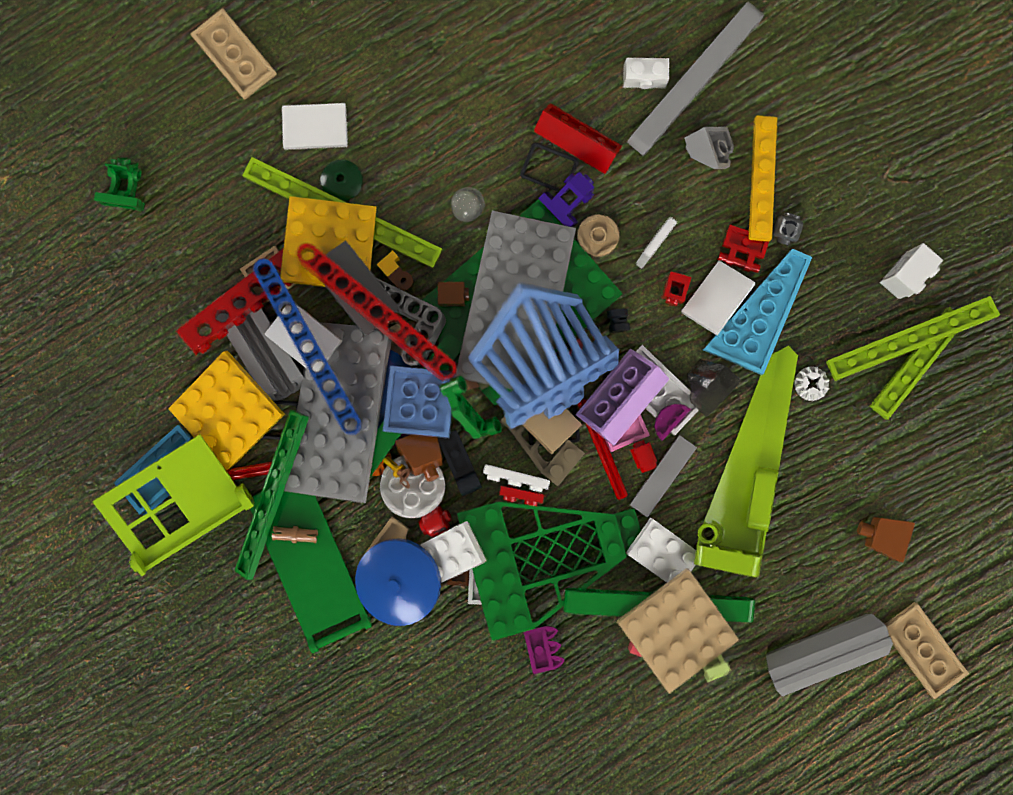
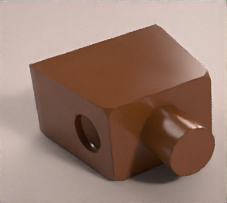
M412 434L395 441L398 453L408 468L411 469L414 476L424 473L427 482L434 481L439 477L436 468L442 465V456L437 437Z
M873 517L871 524L862 521L859 523L857 534L867 537L865 546L894 561L903 563L915 523Z

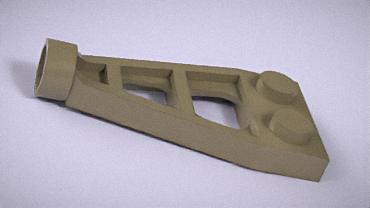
M505 416L500 421L509 428L539 471L556 486H559L585 454L567 439L559 447L558 452L551 461H544L538 453L540 442L537 440L533 445H529L522 437V431L525 429L523 425H517L511 429L506 423Z

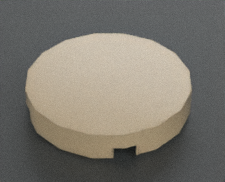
M595 214L581 222L577 231V241L588 255L603 257L609 255L616 248L619 241V229L610 217Z

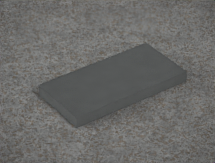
M346 240L326 254L329 259L393 312L397 313L400 311L399 306ZM322 266L319 269V272L325 275L331 271V268L328 266ZM339 280L336 283V286L340 289H345L349 285L345 280ZM326 286L365 336L376 329L373 324ZM357 294L353 300L356 303H363L366 297L362 294ZM375 308L370 312L375 318L383 315L382 310L379 308Z

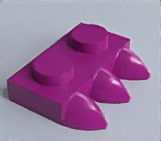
M543 625L524 632L533 674L554 670L565 661L560 656H551L561 647V644L558 642L548 641L558 632L554 627Z

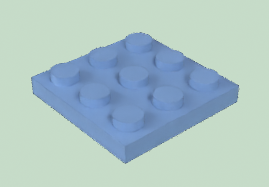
M390 366L383 431L449 438L452 418L451 406L447 396L445 397L441 393L440 385L450 380L441 381L427 369ZM440 370L443 375L451 374V371Z

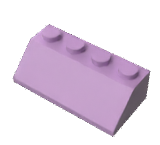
M630 349L620 360L619 365L610 372L575 415L614 446L668 382L669 378L656 364Z

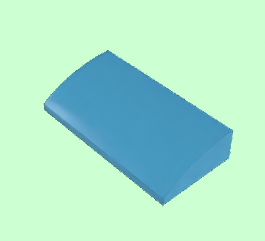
M177 425L118 478L114 484L116 486L193 437L180 425ZM157 477L137 489L152 510L170 495ZM133 493L125 496L140 515L147 513Z

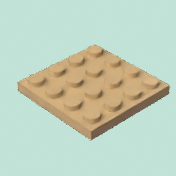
M687 568L616 621L669 694L739 641Z

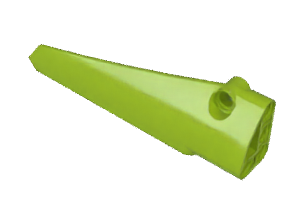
M790 346L773 353L764 374L760 375L703 525L698 530L695 565L753 577L760 575L798 355ZM708 527L712 528L715 534L711 540L706 539L704 536V530Z

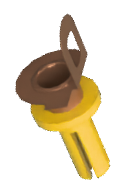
M388 456L384 458L383 462L394 471L393 476L400 477V483L409 489L410 485L406 479L410 475L411 469H405L403 464H396Z

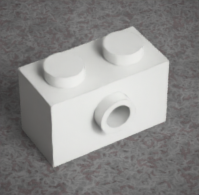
M626 58L623 71L624 88L650 89L666 87L669 80V58Z

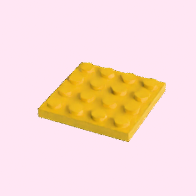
M290 196L280 277L285 283L326 287L299 263L297 249L305 243L314 245L326 255L346 240L370 270L376 206ZM309 251L302 254V258L305 260H310L314 256Z
M228 350L223 351L168 408L193 437L201 434L226 470L231 469L285 415Z

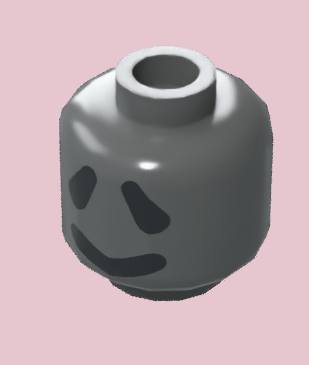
M784 212V215L777 217L772 230L773 236L778 238L776 242L789 245L790 242H797L799 240L804 225L800 220V216Z

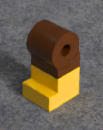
M392 250L377 266L396 288L408 292L413 288L414 280L411 274L404 272L397 265L400 259Z

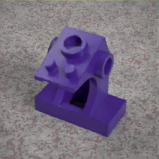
M580 172L576 175L572 173L564 181L566 185L555 197L550 192H544L538 198L564 226L574 227L578 221L571 213L581 202L586 204L594 196V182L588 175H582ZM570 189L578 196L571 205L562 198Z

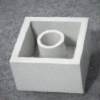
M922 243L908 250L880 283L898 299L906 296L910 297L924 289L926 286L924 282L928 277L932 278L940 270L938 266L943 260Z

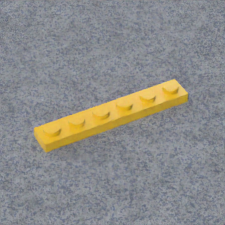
M756 115L754 118L749 240L768 242L772 240L777 117Z

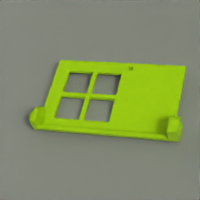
M201 434L92 501L132 553L129 564L133 571L138 572L141 576L145 575L147 570L239 512L244 509L247 511L254 506V499L243 483L239 486L235 484ZM157 477L172 498L152 510L137 489ZM133 493L147 513L127 525L113 504ZM175 501L189 522L174 532L169 533L155 513ZM151 517L165 537L150 547L145 548L131 528Z

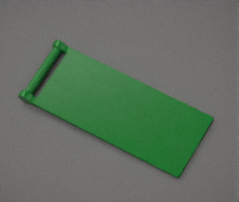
M284 491L265 544L307 639L309 649L314 654L328 644L363 628L369 629L373 625L358 597L354 582L316 496ZM261 493L253 496L254 506L250 508L253 515ZM293 526H298L299 529H318L317 543L300 541L292 543V541L272 540L273 527L293 528ZM360 614V621L315 640L314 634Z

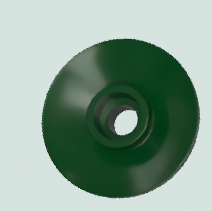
M335 160L324 168L320 182L324 192L345 202L358 195L363 185V177L360 169L351 161ZM340 175L344 176L342 182L337 181V177Z

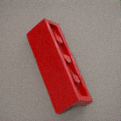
M552 103L543 110L534 129L535 133L604 174L608 171L622 148V145Z

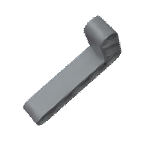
M376 278L393 300L397 296H401V301L397 304L400 308L398 313L418 322L415 330L421 335L428 333L427 340L435 345L446 323L444 314L437 307ZM420 305L419 311L412 314V308ZM434 314H438V320L430 323V318ZM410 336L407 345L415 346L417 340ZM403 350L402 358L404 362L412 368L422 367L416 360L411 362L410 355ZM427 350L422 353L425 360H427L431 351Z

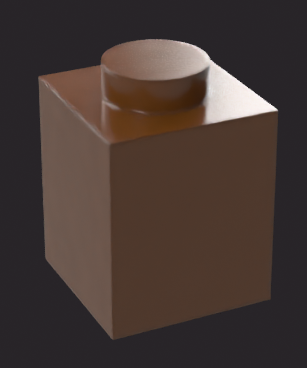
M438 282L439 307L465 306V301H469V288H465L464 282Z

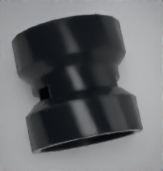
M627 308L607 311V318L610 320V325L608 326L609 333L630 331V323L627 322L629 315Z

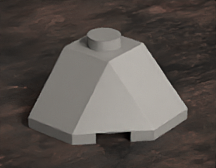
M703 127L684 138L687 152L692 159L713 169H727L730 167L731 161L728 158L729 154L733 153L734 145L728 127Z

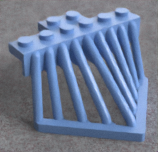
M520 283L516 286L470 354L469 361L501 396L497 399V403L505 411L506 423L512 429L517 425L524 424L527 419L543 411L546 417L550 419L553 416L560 415L571 405L578 404L584 398L585 384L597 380L600 375L607 371H612L619 365V349L606 335L602 336L582 304V299L577 294ZM521 303L546 353L548 370L517 316V308ZM533 303L537 306L545 322V325L559 351L560 362L554 352V349L549 341V338L544 330V327L539 319V316L534 308ZM547 306L551 309V311H552V313H553V315H554V317H555V319H556L558 325L560 326V328H561V330H562V332H563V334H564V336H565V338H566V340H567L569 346L571 347V356H570V354H569V352H568V350H567V348H566V346H565V344H564V341H563V339H562V337H561V335H560V333H559V331H558V329H557V327H556V325H555V323H554V321H553V319H552V317H551V314H550V312H549ZM571 306H573L577 310L586 327L593 336V343L590 341L588 335L586 334L585 330L580 324ZM560 308L564 311L566 317L568 318L573 329L575 330L580 341L582 342V349L580 348ZM509 320L536 367V377H534L504 331V327ZM497 337L524 376L526 383L521 384L493 349L492 345ZM485 355L490 358L513 387L512 391L509 392L481 362Z

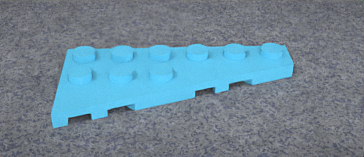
M795 249L790 250L729 319L720 333L715 335L703 351L763 375L812 257Z

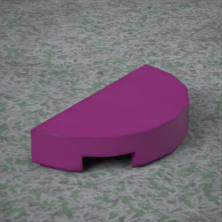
M672 404L660 410L654 424L658 438L663 441L691 409L682 404Z

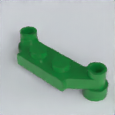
M458 375L451 378L449 382L440 385L441 393L448 398L453 417L463 425L465 431L469 432L474 439L489 434L501 433L502 427L497 417L484 421L461 394L467 391V383L463 376Z

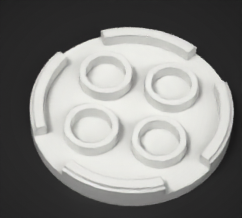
M401 456L393 460L396 464H403L405 469H408ZM387 466L382 473L380 492L385 505L395 514L406 518H418L430 513L440 504L444 496L445 480L440 467L436 468L439 477L431 482H427L424 473L414 476L410 472L406 479L410 485L409 489H407L400 483V477H394V471Z

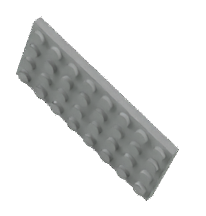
M492 211L456 376L461 375L465 380L490 385L470 363V354L518 284L523 283L563 292L576 228ZM521 303L517 308V316L521 320L547 369L548 358ZM533 303L534 308L552 345L553 339L545 325V322L537 306ZM547 306V308H548V310H549V312H550V314H551V317H552V319H553V321H554V323H555V325H556V322H557V321H556V319H555V317H554V315H553L551 309ZM509 320L504 327V331L534 377H536V367ZM497 337L492 345L493 349L521 384L526 383L524 376ZM485 355L481 362L505 388L513 390V387L490 358Z
M320 322L342 340V343L327 362L357 413L362 427L356 435H348L341 429L312 375L304 367V379L301 382L297 411L308 416L309 420L284 491L366 503L391 339L378 328L365 336L358 326ZM329 380L324 384L325 391H332L335 388L334 381ZM338 400L334 404V408L337 411H341L346 407V401ZM349 419L345 423L347 430H354L357 426L355 419Z

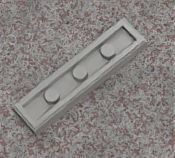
M678 435L629 505L648 517L697 447Z

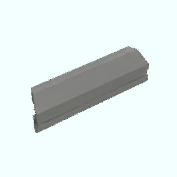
M238 300L234 303L236 308H243L246 305V302L243 300ZM261 308L256 313H249L246 316L247 319L241 325L231 327L228 330L227 337L257 384L273 401L283 400L300 389L304 377L292 357L264 335L272 324ZM221 313L217 316V320L224 322L229 316Z
M865 614L770 651L766 654V659L776 690L781 696H785L887 656L890 653L893 642L891 637H889L886 625L873 614Z

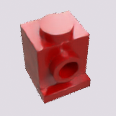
M671 271L667 275L661 297L666 299L665 303L671 306H678V303H684L692 277ZM671 288H676L678 294H672Z

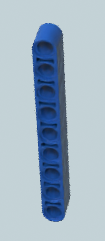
M267 259L258 260L254 265V273L339 426L346 434L356 435L361 430V421L271 261ZM270 267L271 270L268 275H260L262 268ZM274 286H281L280 293L276 295L271 294V289ZM284 305L292 306V310L288 314L281 313ZM297 323L303 325L301 332H292L293 325ZM305 343H313L312 351L308 353L303 352L302 347ZM318 361L323 362L324 369L320 372H315L313 365ZM329 380L334 381L335 388L332 391H325L324 384ZM338 400L346 401L345 409L341 411L335 410V402ZM355 419L357 421V426L354 430H347L345 428L347 420Z

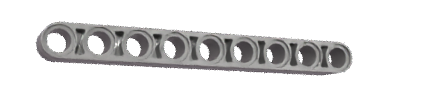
M748 1L632 134L627 143L644 156L759 24L764 14Z

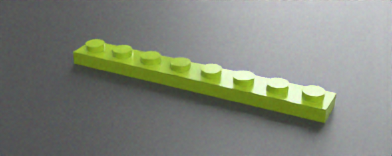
M989 296L827 360L826 363L834 381H838L1000 316V313L992 297Z

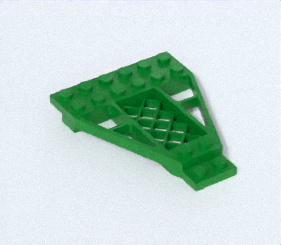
M497 501L457 513L460 524L468 522L487 560L473 567L472 570L492 641L535 629L564 606V599H561L558 588L560 580L596 570L597 573L578 587L586 589L627 557L626 551L641 532L635 508L610 514ZM506 506L533 509L538 526L537 531L510 538L501 508ZM537 511L578 514L582 518L543 529ZM593 521L595 528L586 523ZM579 525L575 534L566 530V528ZM583 525L594 530L588 541L577 536ZM558 531L554 540L544 535ZM562 531L573 536L567 547L556 542ZM595 534L597 535L600 549L591 544ZM538 536L534 545L524 541ZM542 536L552 542L547 553L536 548ZM576 538L586 543L580 555L570 550ZM517 542L515 548L512 551L511 544ZM521 542L531 547L526 559L515 553ZM555 544L565 549L560 561L549 555ZM589 546L599 551L594 562L583 557ZM534 550L545 555L539 566L528 561ZM568 551L579 557L573 568L563 563ZM602 555L604 561L597 563ZM514 556L524 561L519 572ZM547 558L558 563L552 574L542 569ZM581 559L592 564L576 569ZM527 563L537 568L532 580L521 574ZM561 565L571 570L556 574ZM540 571L549 575V577L535 580ZM520 577L528 581V583L522 584ZM552 583L558 603L537 620L532 621L524 594L525 591Z

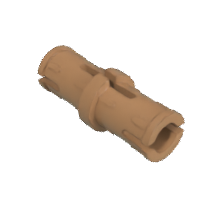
M293 526V528L273 527L272 540L292 541V543H297V541L317 543L318 529H299L298 526Z

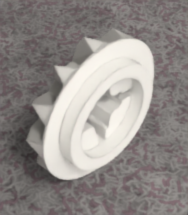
M806 367L795 378L796 392L805 400H818L824 397L829 390V379L826 376V372L818 367ZM808 378H810L811 380L818 378L816 382L817 389L811 387L806 390V388L810 384Z

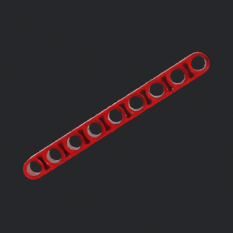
M305 243L299 246L297 249L298 260L307 271L438 379L448 381L454 376L456 365L453 360L314 245ZM309 251L314 256L310 260H305L302 258V254ZM322 266H328L331 268V271L325 275L321 274L319 269ZM339 280H345L349 285L345 289H340L336 286V283ZM357 294H362L366 297V300L363 303H356L353 298ZM379 308L382 310L383 315L375 318L371 315V310ZM396 322L399 324L400 330L391 332L388 329V325ZM412 336L416 338L417 344L415 346H408L405 343V339ZM424 351H431L434 354V359L431 361L425 360L422 356ZM448 365L451 368V374L443 375L440 372V366Z

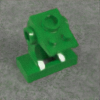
M117 157V160L111 159L110 162L105 163V166L108 167V177H112L111 186L107 193L95 192L94 201L103 206L144 211L145 203L135 198L137 183L142 175L139 163L131 162L130 158ZM121 179L128 180L127 191L119 190Z

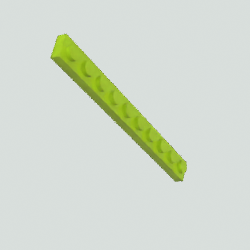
M251 157L242 175L244 178L287 199L292 196L346 203ZM375 217L374 241L434 269L443 251L442 248Z

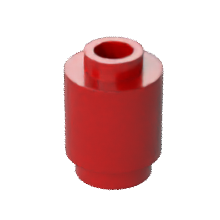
M643 439L632 444L633 448L630 449L637 469L640 468L641 473L657 467V458L650 442L645 443Z

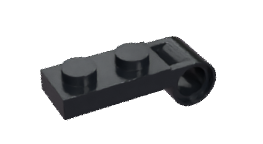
M457 430L450 432L449 438H437L462 497L481 489L482 485Z

